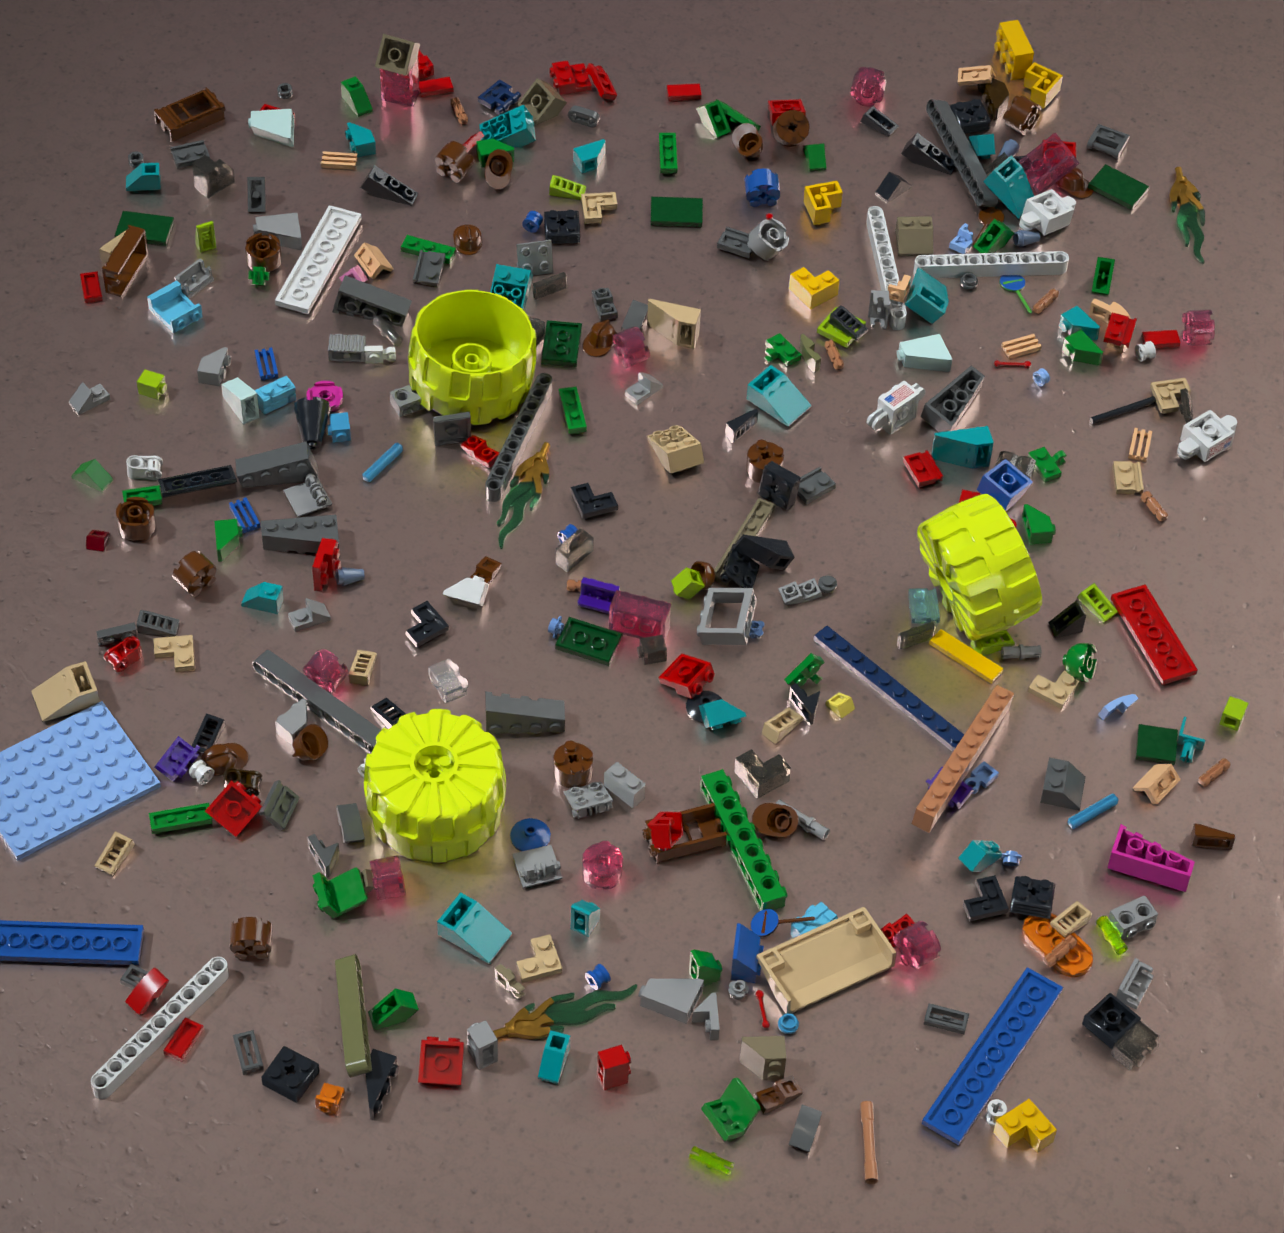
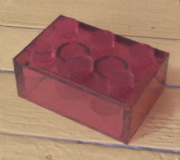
M418 56L407 76L380 69L381 100L414 107L419 95Z
M1053 133L1018 161L1023 167L1031 187L1037 194L1045 192L1080 164L1056 133Z
M616 590L609 607V629L623 635L664 645L671 624L672 604Z

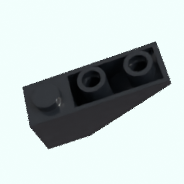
M918 132L906 143L901 153L914 164L949 175L952 174L955 168L951 157Z
M375 165L360 187L374 197L410 206L413 205L418 195V192Z
M743 534L733 546L740 553L774 569L785 570L795 558L788 542L785 540Z
M372 1049L370 1054L372 1071L365 1073L371 1120L374 1119L376 1113H380L383 1106V1097L389 1094L391 1089L390 1082L393 1077L396 1078L399 1072L397 1056L376 1049Z

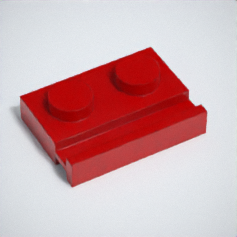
M1112 312L1103 342L1118 346L1122 344L1129 348L1137 318L1130 319L1129 316Z
M925 450L924 453L918 452L903 457V463L918 488L933 484L938 480H943V475L928 450Z

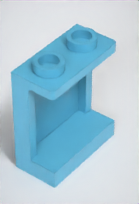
M178 281L147 296L149 309L172 333L203 317L201 305L199 303L194 305L182 293L181 284Z

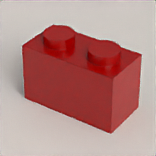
M622 1044L598 1051L597 1074L604 1091L628 1084V1076L631 1074L629 1064L632 1062L629 1052L624 1051Z

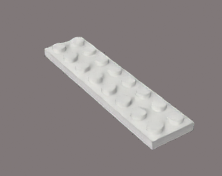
M328 206L275 299V305L309 314L362 219L360 213Z

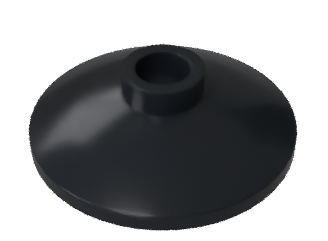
M702 691L701 694L695 695L692 699L688 698L686 711L694 721L704 723L699 705L722 698L714 692Z

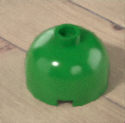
M1078 643L1073 645L1067 651V654H1064L1062 663L1065 666L1066 672L1073 676L1074 679L1081 682H1089L1088 678H1093L1097 665V659H1093V653H1097L1095 645Z

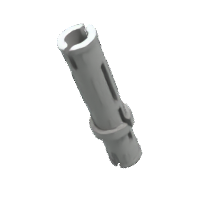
M781 799L776 802V804L787 805L791 807L790 805L783 802ZM793 808L798 815V825L803 827L804 831L807 833L811 832L822 840L827 838L830 833L829 828L816 822L815 818L808 817Z

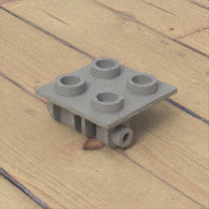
M551 240L516 244L517 268L531 270L532 275L554 273Z
M311 473L306 475L305 483L283 490L297 517L332 505L321 482Z
M592 782L586 786L573 787L570 790L563 791L573 808L572 815L574 818L577 817L579 819L588 816L587 811L589 816L592 815L591 807H593L595 814L609 811V808H612L613 799L602 782Z
M552 845L512 854L523 888L562 879L560 862L556 860Z

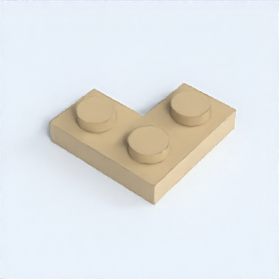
M616 192L581 194L585 224L602 223L601 210L617 209Z
M1186 378L1151 382L1150 385L1161 414L1178 412L1179 404L1176 398L1190 396L1191 393Z
M193 635L153 638L155 658L174 657L175 672L195 670Z
M1065 670L1055 683L1037 675L1028 687V692L1062 709L1081 681L1074 679Z
M550 934L530 939L535 957L516 961L522 983L562 973V966Z

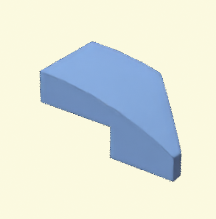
M965 223L959 229L958 235L950 242V249L965 254L972 246L973 233L969 232L968 224Z
M1135 694L1119 697L1105 705L1098 716L1104 720L1117 708L1123 714L1139 698Z

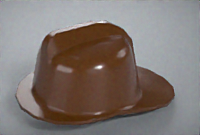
M743 123L739 125L732 134V141L738 152L742 156L749 158H760V153L763 150L761 135L752 124Z
M494 150L489 154L486 162L485 179L494 189H503L510 181L513 160L505 150Z
M1065 166L1061 174L1055 179L1058 187L1077 198H1088L1093 194V190L1088 188L1089 181L1084 178L1079 168Z
M465 224L454 230V244L459 253L473 255L480 251L482 248V237L479 228Z
M609 320L595 323L590 333L584 339L582 344L583 350L589 356L600 357L605 355L617 341L618 333L614 330Z
M316 724L306 726L292 742L294 750L292 756H298L303 761L318 759L328 748V738L325 731Z
M237 743L215 744L202 754L200 760H203L207 767H211L214 770L213 776H220L229 768L243 769L248 761V753L243 746Z
M764 803L754 810L752 823L759 833L776 837H788L797 829L798 815L792 807L787 805Z

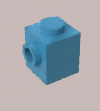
M348 412L329 414L330 424L327 425L328 436L332 435L333 443L351 441Z

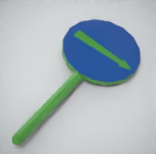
M1002 275L999 281L1000 285L1008 291H1016L1025 308L1031 314L1030 307L1020 293V290L1025 287V279L1021 275Z

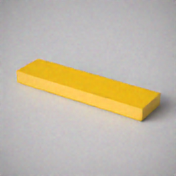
M942 629L929 641V645L990 684L1003 673L1002 667Z

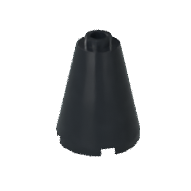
M304 397L294 403V411L302 442L307 441L310 449L316 450L322 444L331 407L329 401L323 398L313 397V400H307V397Z

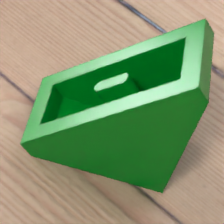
M824 143L803 145L809 171L826 170Z
M1097 258L1092 292L1109 294L1115 259Z
M96 459L82 463L71 476L72 479L102 493L113 481L112 476Z

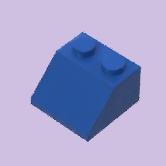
M1005 459L983 475L977 491L981 494L992 496L1007 511L1018 502L1032 485L1033 481Z
M737 923L731 981L743 980L748 983H755L756 975L760 976L761 966L756 956L763 952L764 946L760 945V936L740 923Z

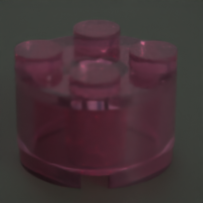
M860 67L855 73L850 92L852 98L854 97L859 105L871 107L882 101L886 87L884 72L871 67Z
M1210 309L1188 310L1182 314V322L1184 324L1182 340L1186 341L1189 346L1212 345L1210 340H1214L1215 322L1210 319V315H1213Z
M638 327L628 328L612 336L616 344L614 347L617 357H622V363L626 369L650 358L648 345H644L643 341L645 338Z
M324 649L317 650L302 670L309 679L330 694L338 688L349 674L344 663L340 665L337 662L339 658Z
M601 841L588 847L582 857V876L585 883L591 888L596 889L598 887L603 888V890L611 889L619 884L623 873V856L621 851L608 841Z
M398 855L370 861L377 900L406 895Z
M917 921L899 931L893 937L895 945L902 954L900 958L905 966L910 965L915 969H919L940 957L938 955V952L941 951L939 940L933 930L928 931L925 927L928 924L924 921Z

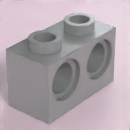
M410 385L390 392V403L399 417L424 408L421 405L422 399L416 390H411Z
M1144 895L1110 910L1107 922L1118 938L1122 940L1127 937L1132 938L1142 930L1153 928L1158 913Z
M486 1020L481 1023H474L467 1029V1050L479 1070L498 1061V1040Z

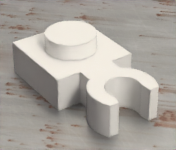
M365 346V364L383 363L385 359L396 361L395 347L383 349V346Z

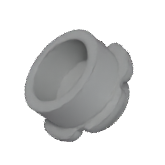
M737 980L729 984L728 991L732 998L740 1000L749 992V987L745 981Z

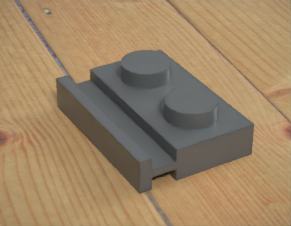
M204 140L170 147L177 169L210 162V155Z
M726 227L725 232L722 233L717 242V248L749 258L753 252L747 245L749 234L730 227Z
M420 250L413 283L418 282L422 285L438 287L446 258L445 254L431 251L423 252V250Z
M818 467L801 477L797 495L805 504H808L835 489L836 483L825 472L821 471V467Z
M135 622L96 631L99 646L122 641L130 636L137 637Z
M280 780L275 781L259 814L264 815L266 820L278 830H283L300 797L287 786H283Z

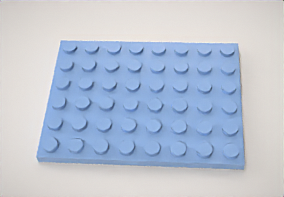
M103 701L0 752V836L17 861L161 787L158 778Z

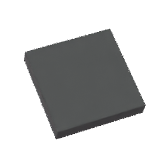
M470 412L433 417L435 446L464 442L471 437Z

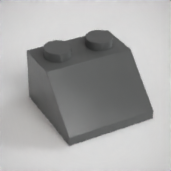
M1049 757L1040 803L1080 811L1086 776L1069 761Z

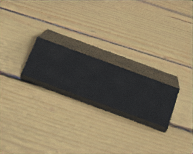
M227 465L158 479L162 498L236 484L237 478L232 466Z

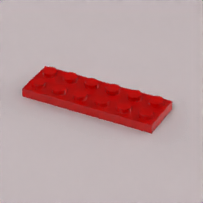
M1146 584L1111 595V601L1162 685L1197 674L1198 669Z

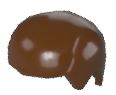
M694 562L691 569L699 571L705 586L701 590H708L715 580L714 568L707 562Z

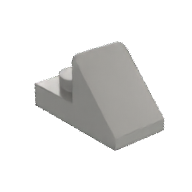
M639 372L638 382L625 390V396L636 405H639L663 388V384L652 375Z
M82 382L69 400V404L80 415L110 400V395L101 384L89 389Z
M306 598L305 608L288 613V618L294 631L297 632L330 621L331 617L325 604Z
M711 993L692 1013L693 1023L705 1022V1031L710 1033V1040H719L720 1028L716 993Z

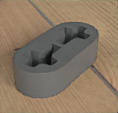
M572 106L568 112V118L571 121L588 127H596L600 121V115L597 112L580 106Z

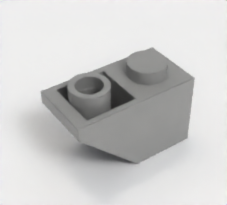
M221 348L202 357L197 370L199 383L220 386L222 379L226 377V367L230 366L231 363L228 348Z
M304 698L298 703H294L285 714L280 715L275 721L276 733L291 745L293 740L307 726V704Z

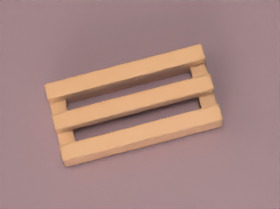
M323 151L321 168L355 170L357 153Z
M1031 334L1003 342L1001 347L1008 359L1040 351L1042 345L1038 344V339H1035V335Z
M1134 428L1129 459L1146 462L1153 431L1146 433L1144 429L1138 431V428ZM1136 436H1140L1137 454L1133 455ZM1145 437L1147 438V442L1144 451V456L1141 457L1140 453L1142 449L1143 439Z

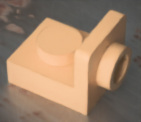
M904 274L902 281H898L897 286L889 284L887 291H889L890 300L904 303L910 289L911 276Z

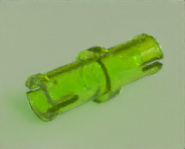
M1106 915L1099 917L1096 920V924L1103 932L1106 942L1111 944L1117 955L1125 953L1128 948L1119 936V930L1113 927Z
M697 1146L692 1148L691 1151L699 1154V1156L690 1153L689 1159L706 1165L707 1169L711 1170L713 1168L728 1176L731 1174L732 1170L724 1166L733 1168L734 1162L718 1157L715 1152L709 1153Z

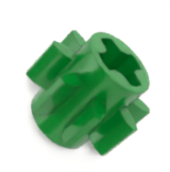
M253 266V271L248 273V279H252V284L265 285V280L269 281L270 272H266V267Z

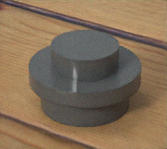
M966 273L961 277L960 284L966 289H973L977 286L978 280L973 273Z
M822 576L818 581V586L823 593H832L837 587V580L832 576Z

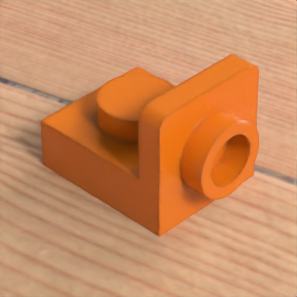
M324 1083L320 1094L315 1097L316 1109L323 1113L331 1112L336 1114L345 1089Z

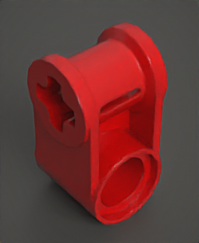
M134 636L127 637L116 646L107 650L104 655L105 661L110 662L116 672L124 671L128 666L141 659L143 655L139 639Z

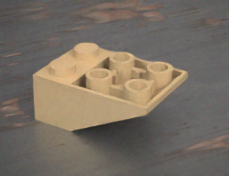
M648 299L647 325L674 344L694 349L700 331L701 309Z
M674 425L667 430L655 431L647 436L661 464L669 473L704 463L701 442L681 426Z
M86 661L64 668L31 691L42 722L84 710L99 703L98 691Z

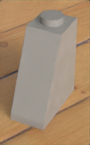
M297 213L256 217V224L253 225L254 234L262 233V235L267 236L272 234L279 239L280 246L302 250Z
M649 979L646 986L642 985L638 996L641 997L640 1006L687 1024L703 992L704 980Z

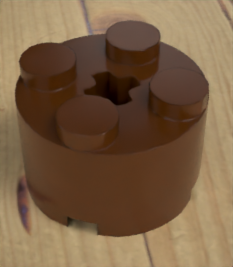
M1015 96L1011 108L1003 115L1005 124L1020 134L1026 135L1025 131L1027 129L1031 131L1040 116L1038 109L1041 110V106L1025 96Z
M786 111L776 119L773 126V135L779 143L787 147L796 146L808 136L810 129L809 121L801 111ZM788 127H794V130H789Z
M451 141L436 155V171L439 175H446L458 183L474 165V157L471 153L469 155L466 152L467 148L464 145Z
M258 233L247 239L245 246L246 262L251 270H253V266L266 267V272H272L281 266L280 241L276 236Z
M763 439L753 444L747 452L746 471L750 479L760 483L764 466L770 461L783 467V448Z
M130 497L123 504L120 503L116 508V518L122 538L130 540L150 539L151 534L156 528L153 505L142 497Z
M192 551L178 562L180 567L178 570L174 568L172 578L189 594L196 597L205 586H211L215 583L216 577L214 576L217 569L200 551L198 553Z
M572 740L566 741L564 745L555 751L553 756V773L556 781L566 788L582 787L588 784L593 776V752L583 744L575 743Z
M258 917L238 918L237 923L233 921L231 923L229 948L235 953V957L238 959H246L247 956H256L259 959L268 958V953L272 949V923L267 921V924L263 923L262 918Z

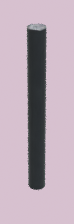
M1152 396L1090 417V422L1095 424L1156 403V398Z

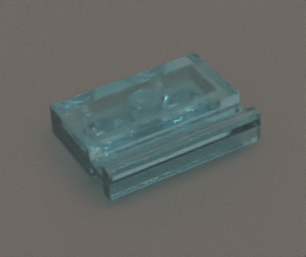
M928 588L909 589L908 598L911 622L931 623V621H936V623H939L940 615L936 588H933V590H928Z

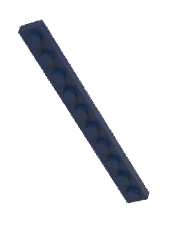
M828 625L814 635L813 640L948 749L952 752L955 750L964 736L961 731Z

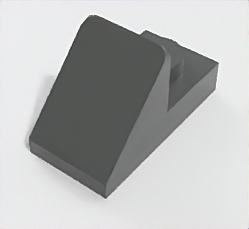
M247 177L248 212H266L265 177Z
M315 834L308 836L310 852L325 877H330L339 856V843L325 847L323 841L318 840Z

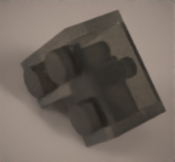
M204 155L192 163L195 188L208 199L235 182L234 170L221 159L214 162Z
M751 749L735 758L734 772L758 799L789 782L791 767L780 754L763 763Z

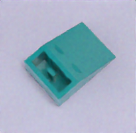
M521 105L479 124L480 131L484 134L481 140L495 139L514 148L523 147L536 141L533 116L525 105Z
M1012 155L994 169L983 181L1018 219L1022 216L1026 200L1034 197L1023 167Z
M496 264L490 293L504 296L524 310L533 279L531 270Z
M918 267L905 306L933 324L946 312L949 303L947 288Z
M772 365L767 367L747 385L746 399L788 427L811 407L808 400L789 378Z
M984 426L935 433L931 453L933 460L970 469L989 467L994 444L989 427Z
M461 892L437 921L439 936L490 964L512 935V932L480 903Z

